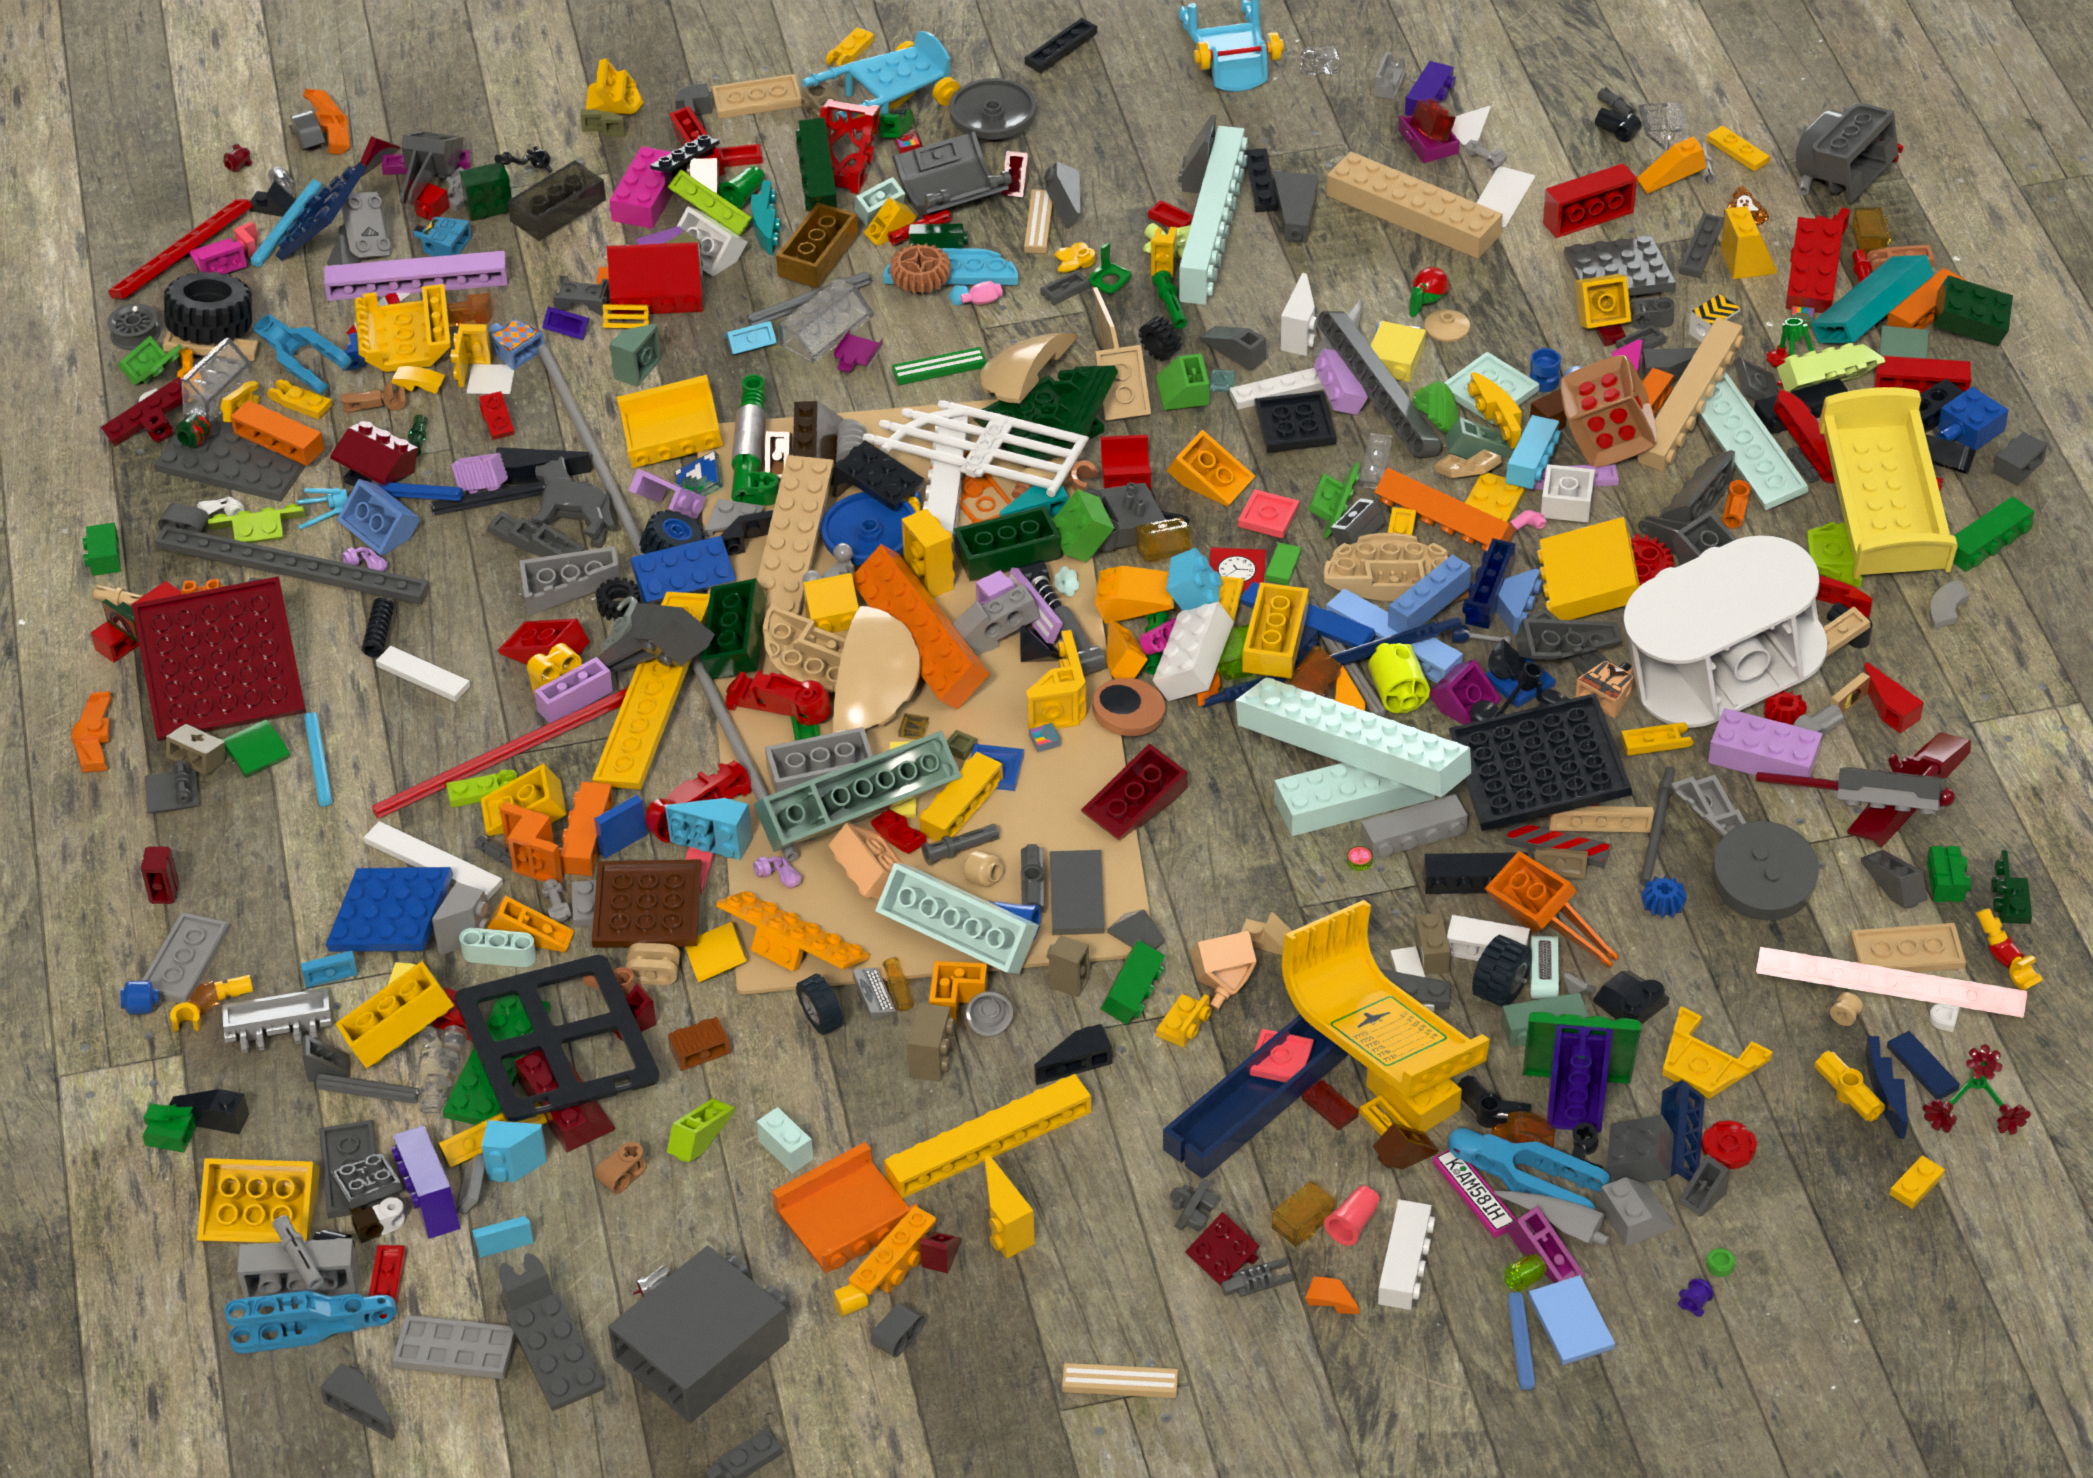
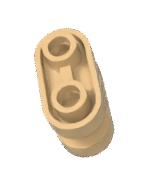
M635 943L628 949V962L625 968H629L633 972L635 984L669 985L674 983L677 978L680 951L677 947L670 944Z

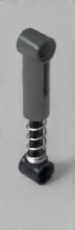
M1039 560L1020 566L1019 570L1063 622L1058 634L1061 641V631H1072L1083 675L1105 669V658L1100 647L1093 645L1068 606H1062V600L1058 599L1057 593L1052 591L1053 586L1049 585L1050 576L1045 562Z

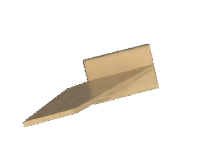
M1095 287L1093 288L1099 333L1104 350L1094 352L1096 366L1115 365L1118 371L1102 404L1104 421L1150 415L1151 409L1141 345L1119 348L1114 323L1098 288Z

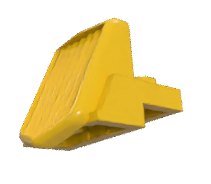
M607 58L599 60L597 81L588 87L586 109L601 110L614 114L636 113L644 104V100L636 88L634 79L625 69L617 71Z

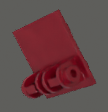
M1222 1211L1185 1253L1221 1286V1283L1229 1280L1232 1277V1273L1237 1272L1244 1263L1254 1264L1258 1260L1256 1250L1260 1246Z

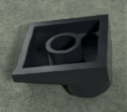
M1621 971L1603 984L1593 998V1002L1615 1019H1634L1640 1021L1642 1025L1669 1004V997L1664 993V986L1660 982L1645 980L1631 971Z

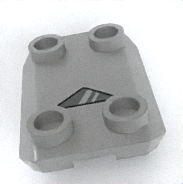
M350 193L341 207L344 225L339 226V235L347 236L350 251L358 258L389 256L391 253V243L382 200L378 193Z

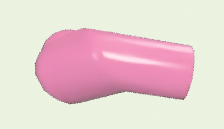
M1525 510L1510 521L1516 532L1526 524L1542 529L1547 523L1542 513L1532 510Z

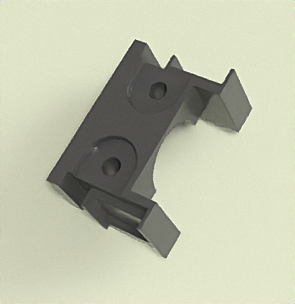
M560 275L561 288L559 293H555L553 297L556 309L563 310L564 308H569L573 302H582L589 310L596 312L598 315H603V304L610 303L609 279H602L601 284L569 282L568 276Z

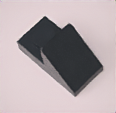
M274 181L267 192L256 191L250 201L253 207L249 211L283 217L296 199Z

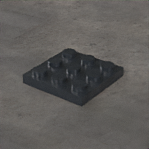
M1323 391L1254 398V407L1267 452L1336 444V434Z

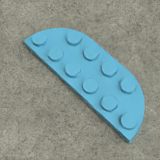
M941 248L944 253H947L951 263L950 276L946 284L976 285L992 281L995 284L1000 283V285H1018L1016 267L1011 261L1007 262L1001 258V254L976 248ZM890 263L883 273V284H893L890 275Z

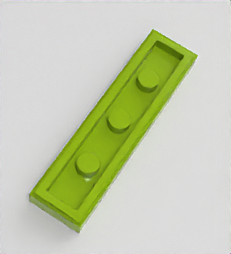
M681 169L668 186L670 190L740 237L753 220L748 214Z

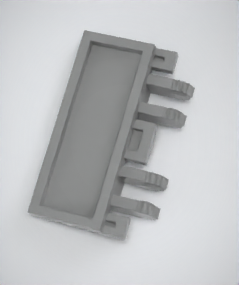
M328 988L222 1005L225 1043L237 1041L236 1034H240L242 1053L249 1051L248 1041L256 1040L259 1050L265 1049V1029L267 1036L288 1033L290 1032V1025H293L295 1044H301L302 1032L309 1031L310 1037L318 1040L316 1021L320 1022V1027L332 1025Z

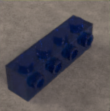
M1492 538L1488 550L1484 551L1482 565L1477 568L1475 583H1471L1469 598L1465 599L1462 613L1466 614L1465 624L1489 629L1497 609L1499 591L1504 580L1509 578L1515 563L1516 543Z

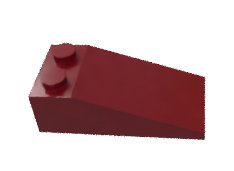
M1149 743L1081 809V812L1120 841L1169 806L1188 788L1187 771Z

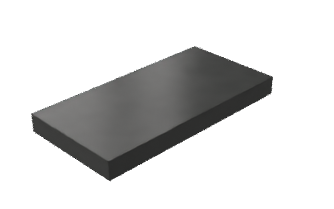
M1101 850L1050 851L1052 935L1105 933Z
M373 1120L319 1128L328 1219L350 1215V1207L333 1181L331 1172L340 1169L343 1165L362 1161L370 1155H377ZM382 1198L361 1205L360 1207L362 1210H364L372 1206L379 1205L382 1202Z

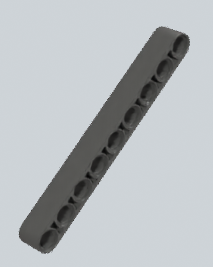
M1322 311L1318 317L1320 330L1413 456L1425 457L1437 456L1441 450L1439 438L1348 315L1342 311Z

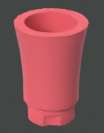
M1359 1186L1333 1213L1325 1218L1324 1226L1332 1239L1346 1246L1356 1244L1365 1225L1376 1212L1380 1200L1376 1191L1368 1186Z

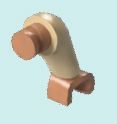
M1079 461L1074 464L1072 471H1069L1062 486H1067L1069 482L1074 491L1077 489L1084 491L1087 489V483L1079 479L1097 477L1098 470L1089 461ZM1027 467L1019 471L1049 480L1054 479L1057 474L1033 467ZM1014 480L1016 486L1012 492L1013 498H1018L1033 485Z

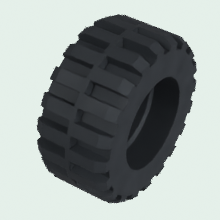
M200 272L198 274L190 273L185 277L180 276L176 281L173 280L164 291L165 325L175 337H179L183 341L189 340L195 344L203 343L204 345H210V343L222 344L224 341H233L236 337L240 338L251 327V290L244 281L242 282L239 278H233L230 274Z

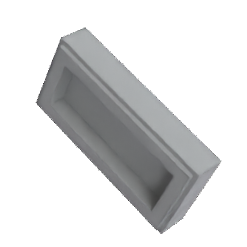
M477 1154L464 1168L457 1203V1211L464 1214L476 1204L479 1198L485 1168L484 1157L480 1154Z

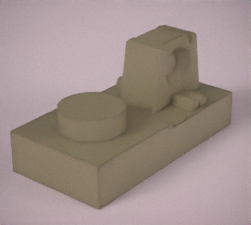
M1536 847L1535 861L1561 877L1585 879L1588 851Z

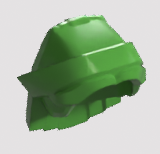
M1434 381L1414 392L1412 402L1416 409L1428 414V419L1439 430L1447 434L1458 420L1459 412L1449 386L1443 382Z

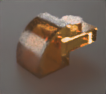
M489 292L467 295V301L447 304L449 327L459 326V324L486 325L492 317Z

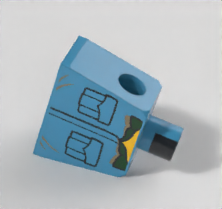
M435 217L427 227L417 225L414 230V237L421 239L424 253L433 257L459 255L472 238L469 221Z

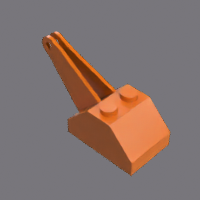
M1518 851L1485 887L1489 896L1518 923L1526 928H1530L1532 932L1536 933L1548 925L1593 955L1608 968H1611L1613 963L1603 953L1614 961L1619 959V956L1568 903L1570 898L1577 892L1571 882L1524 853ZM1560 911L1600 950L1566 926L1555 915Z

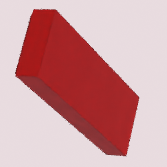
M377 1245L369 1296L388 1295L392 1297L396 1302V1308L406 1256L405 1245ZM381 1314L379 1317L385 1319L387 1315Z

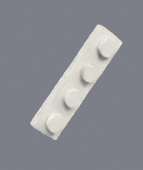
M1315 368L1232 387L1229 388V395L1237 410L1254 406V398L1306 393L1324 388Z

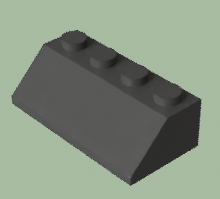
M1729 450L1708 458L1702 466H1698L1691 480H1687L1681 492L1674 495L1671 504L1667 508H1663L1660 518L1691 523L1712 510L1729 490V485L1732 482L1735 451Z

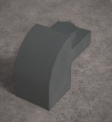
M707 83L691 85L681 89L675 97L676 111L689 106L695 116L711 114Z
M312 110L290 116L292 125L289 128L291 134L296 133L301 149L325 142L318 120Z

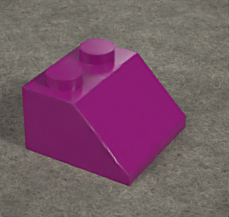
M1475 659L1457 664L1429 693L1441 713L1463 725L1471 723L1470 709L1477 701L1488 700L1497 705L1502 700Z

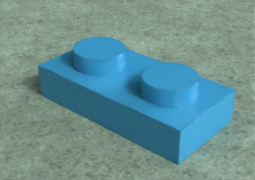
M352 951L300 963L306 988L358 975Z

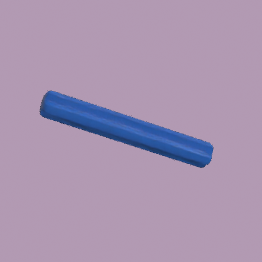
M392 482L386 485L378 484L393 497L461 501L464 495L461 487Z

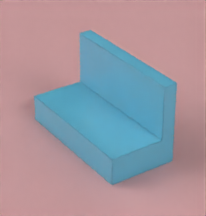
M771 321L723 334V338L728 339L732 355L777 343Z
M526 1216L472 1230L480 1258L533 1243L530 1221Z

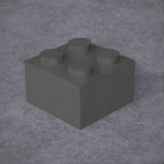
M1663 1115L1611 1124L1607 1168L1615 1181L1627 1177L1644 1183L1671 1178L1674 1133Z

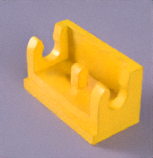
M1159 227L1155 231L1154 238H1151V276L1159 271L1166 270L1170 272L1173 278L1177 264V227H1170L1167 235H1162L1161 227Z

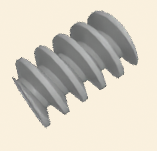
M844 419L838 425L836 463L838 460L844 459L854 446H859L863 442V435L867 434L866 427L856 420Z

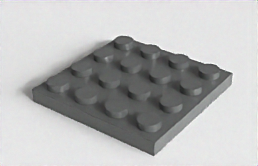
M1640 236L1632 239L1621 238L1616 241H1597L1592 244H1574L1564 247V256L1576 280L1613 274L1627 276L1629 296L1676 290V281L1652 236Z

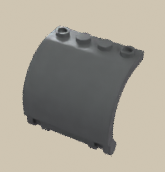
M975 131L892 156L903 191L911 206L920 215H926L1008 190V184L1012 182L1009 171L1001 172L998 176L991 174L983 158Z

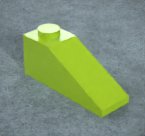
M711 1098L672 1123L667 1153L676 1156L678 1160L684 1162H691L702 1155L734 1114L735 1107Z

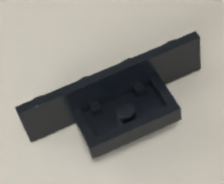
M709 135L698 136L696 140L686 143L680 149L673 150L671 154L659 158L658 161L650 165V169L664 172L665 183L670 184L680 169L687 173V164H690V160L697 159V156L719 145L720 140L711 138Z

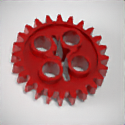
M1639 533L1635 535V538H1631L1640 586L1648 580L1655 578L1660 571L1670 567L1674 568L1673 555H1671L1670 548H1665V542L1658 544L1657 537L1650 541L1649 535L1640 538Z

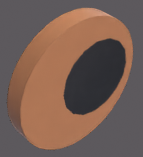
M1117 678L1105 682L1096 690L1092 711L1095 719L1105 729L1119 735L1140 736L1152 732L1161 724L1164 717L1165 702L1160 692L1152 685L1138 679Z

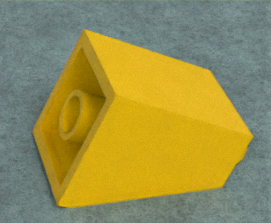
M1748 206L1725 209L1721 253L1732 278L1741 279L1777 274V268Z

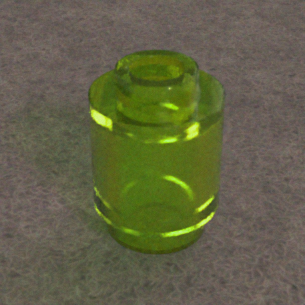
M1537 1254L1525 1255L1505 1268V1283L1509 1288L1518 1292L1526 1289L1542 1279L1543 1274L1546 1273L1545 1262Z

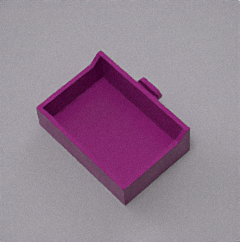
M1435 109L1408 117L1399 115V132L1423 164L1459 154L1460 141Z

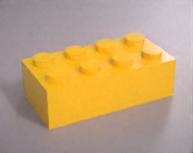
M1260 582L1243 648L1242 672L1292 679L1308 613L1309 589Z
M421 961L340 1019L335 1025L349 1047L367 1069L371 1065L380 1062L392 1050L401 1047L414 1034L423 1031L436 1018L445 1015L454 1004L424 962Z

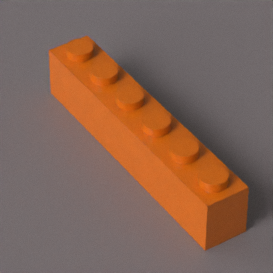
M1388 467L1374 492L1381 498L1379 502L1392 508L1395 504L1404 509L1416 510V515L1421 517L1420 521L1429 526H1433L1434 523L1441 526V531L1451 536L1455 532L1461 535L1460 539L1470 545H1473L1474 542L1481 544V549L1494 555L1495 551L1503 555L1516 530L1511 524Z

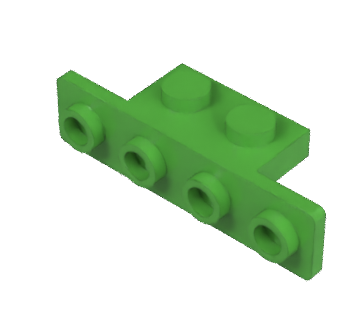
M1355 462L1346 473L1343 483L1325 473L1319 478L1308 510L1328 521L1322 536L1326 539L1332 533L1330 528L1345 514L1348 508L1346 502L1351 498L1354 492L1352 486L1355 485L1360 476L1358 473L1360 464L1358 462Z

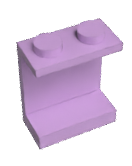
M637 469L629 491L662 502L668 487L675 490L668 509L681 512V514H686L695 519L698 518L699 513L704 507L705 496L663 477Z

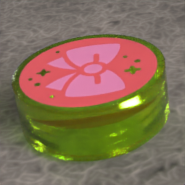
M1355 846L1348 851L1347 865L1351 869L1365 871L1371 867L1373 854L1370 849L1364 846Z

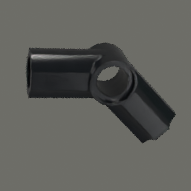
M1467 1075L1457 1084L1462 1089L1461 1099L1476 1114V1121L1480 1126L1493 1128L1498 1124L1528 1128L1531 1104L1502 1100L1497 1094L1488 1092L1474 1076Z

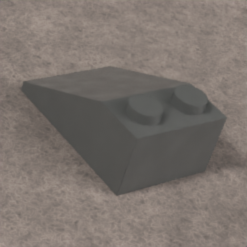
M1214 114L1210 116L1191 144L1188 155L1183 156V169L1179 170L1178 182H1182V192L1200 193L1216 136V115Z

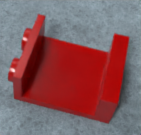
M1148 434L1101 437L1104 488L1126 486L1128 483L1133 482L1135 484L1145 483L1148 489L1151 490Z

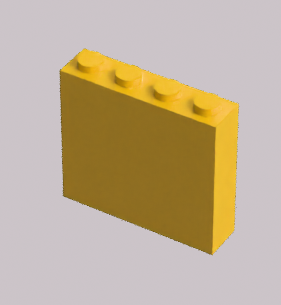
M1624 517L1540 539L1541 549L1537 550L1540 564H1544L1543 567H1540L1543 581H1547V583L1543 584L1545 596L1550 599L1546 601L1547 610L1559 620H1573L1625 606L1632 594L1640 587L1630 532Z

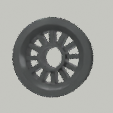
M139 303L127 304L114 310L107 321L113 344L121 349L134 350L149 336L156 341L161 332L160 326L157 323L158 316L156 311L148 305Z

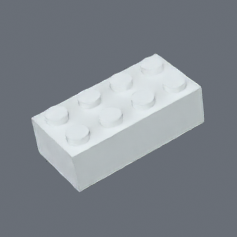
M1219 602L1204 604L1198 608L1183 610L1178 613L1152 680L1168 701L1209 690L1234 623Z

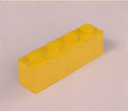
M976 752L971 759H967L959 771L962 777L948 783L945 789L935 796L933 803L921 812L919 816L921 832L936 842L940 841L943 836L955 837L998 787V782L1001 779L1003 780L1002 763L979 752Z

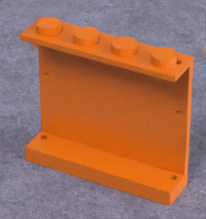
M866 1142L772 1191L774 1209L825 1273L841 1268L848 1261L858 1256H863L869 1250L878 1246L914 1206L918 1207L917 1204L909 1207L872 1162L871 1148Z

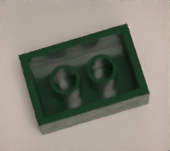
M1948 275L1937 292L1933 327L1998 347L2009 331L2013 295Z

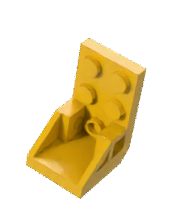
M1071 630L1061 631L1062 642H1058V651L1062 659L1058 660L1059 668L1048 671L1026 691L1028 730L1049 723H1053L1055 729L1078 726L1086 718V682Z

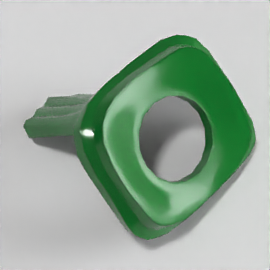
M1106 243L1101 246L1100 256L1102 265L1093 271L1089 281L1099 291L1112 294L1124 286L1132 274L1130 270L1110 263V243ZM1109 274L1119 277V280L1112 285L1102 281L1103 277Z

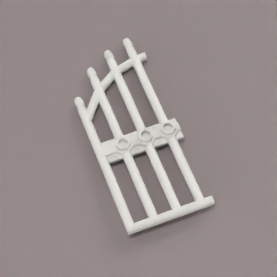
M945 400L938 402V407L942 411L929 414L916 410L913 411L908 408L902 409V416L910 419L913 418V421L905 425L880 420V428L895 432L890 438L874 436V434L870 433L863 435V441L866 440L871 444L874 443L881 446L880 450L886 454L891 449L960 466V472L966 473V476L975 478L982 477L984 473L1046 488V494L1049 497L1056 495L1089 440V437L953 402L949 403V401ZM966 415L989 421V423L983 428L950 418ZM927 424H933L980 437L974 443L919 428ZM1014 427L1073 442L1075 445L1070 450L1011 435L1009 432ZM908 435L967 450L970 453L967 458L901 442L900 440ZM1004 442L1063 457L1066 460L1063 465L999 448ZM993 458H998L1057 474L1053 480L991 465L990 463Z

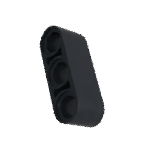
M1925 434L1933 465L1964 474L1969 473L1976 450Z

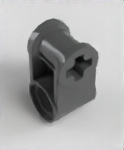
M1668 297L1633 300L1630 303V312L1633 314L1631 319L1632 325L1638 329H1643L1652 324L1655 327L1663 328L1671 326L1674 322V301Z

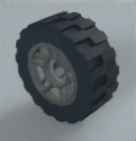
M816 973L796 984L797 996L802 1009L818 1033L825 1035L844 1024V1017L839 1002L829 984L820 974Z

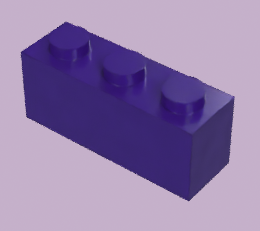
M1429 61L1406 96L1405 115L1411 116L1432 109L1438 112L1440 103L1446 100L1449 89H1453L1455 85L1454 67Z

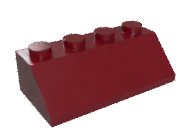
M537 1050L515 1061L518 1082L528 1096L558 1088L541 1051ZM569 1062L576 1080L578 1082H583V1080L578 1075L572 1064ZM548 1101L539 1103L540 1106L549 1105ZM597 1101L544 1113L547 1120L546 1123L567 1153L615 1130L614 1125Z

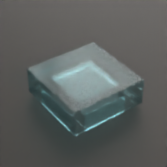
M1212 370L1210 391L1229 392V388L1234 387L1235 371Z

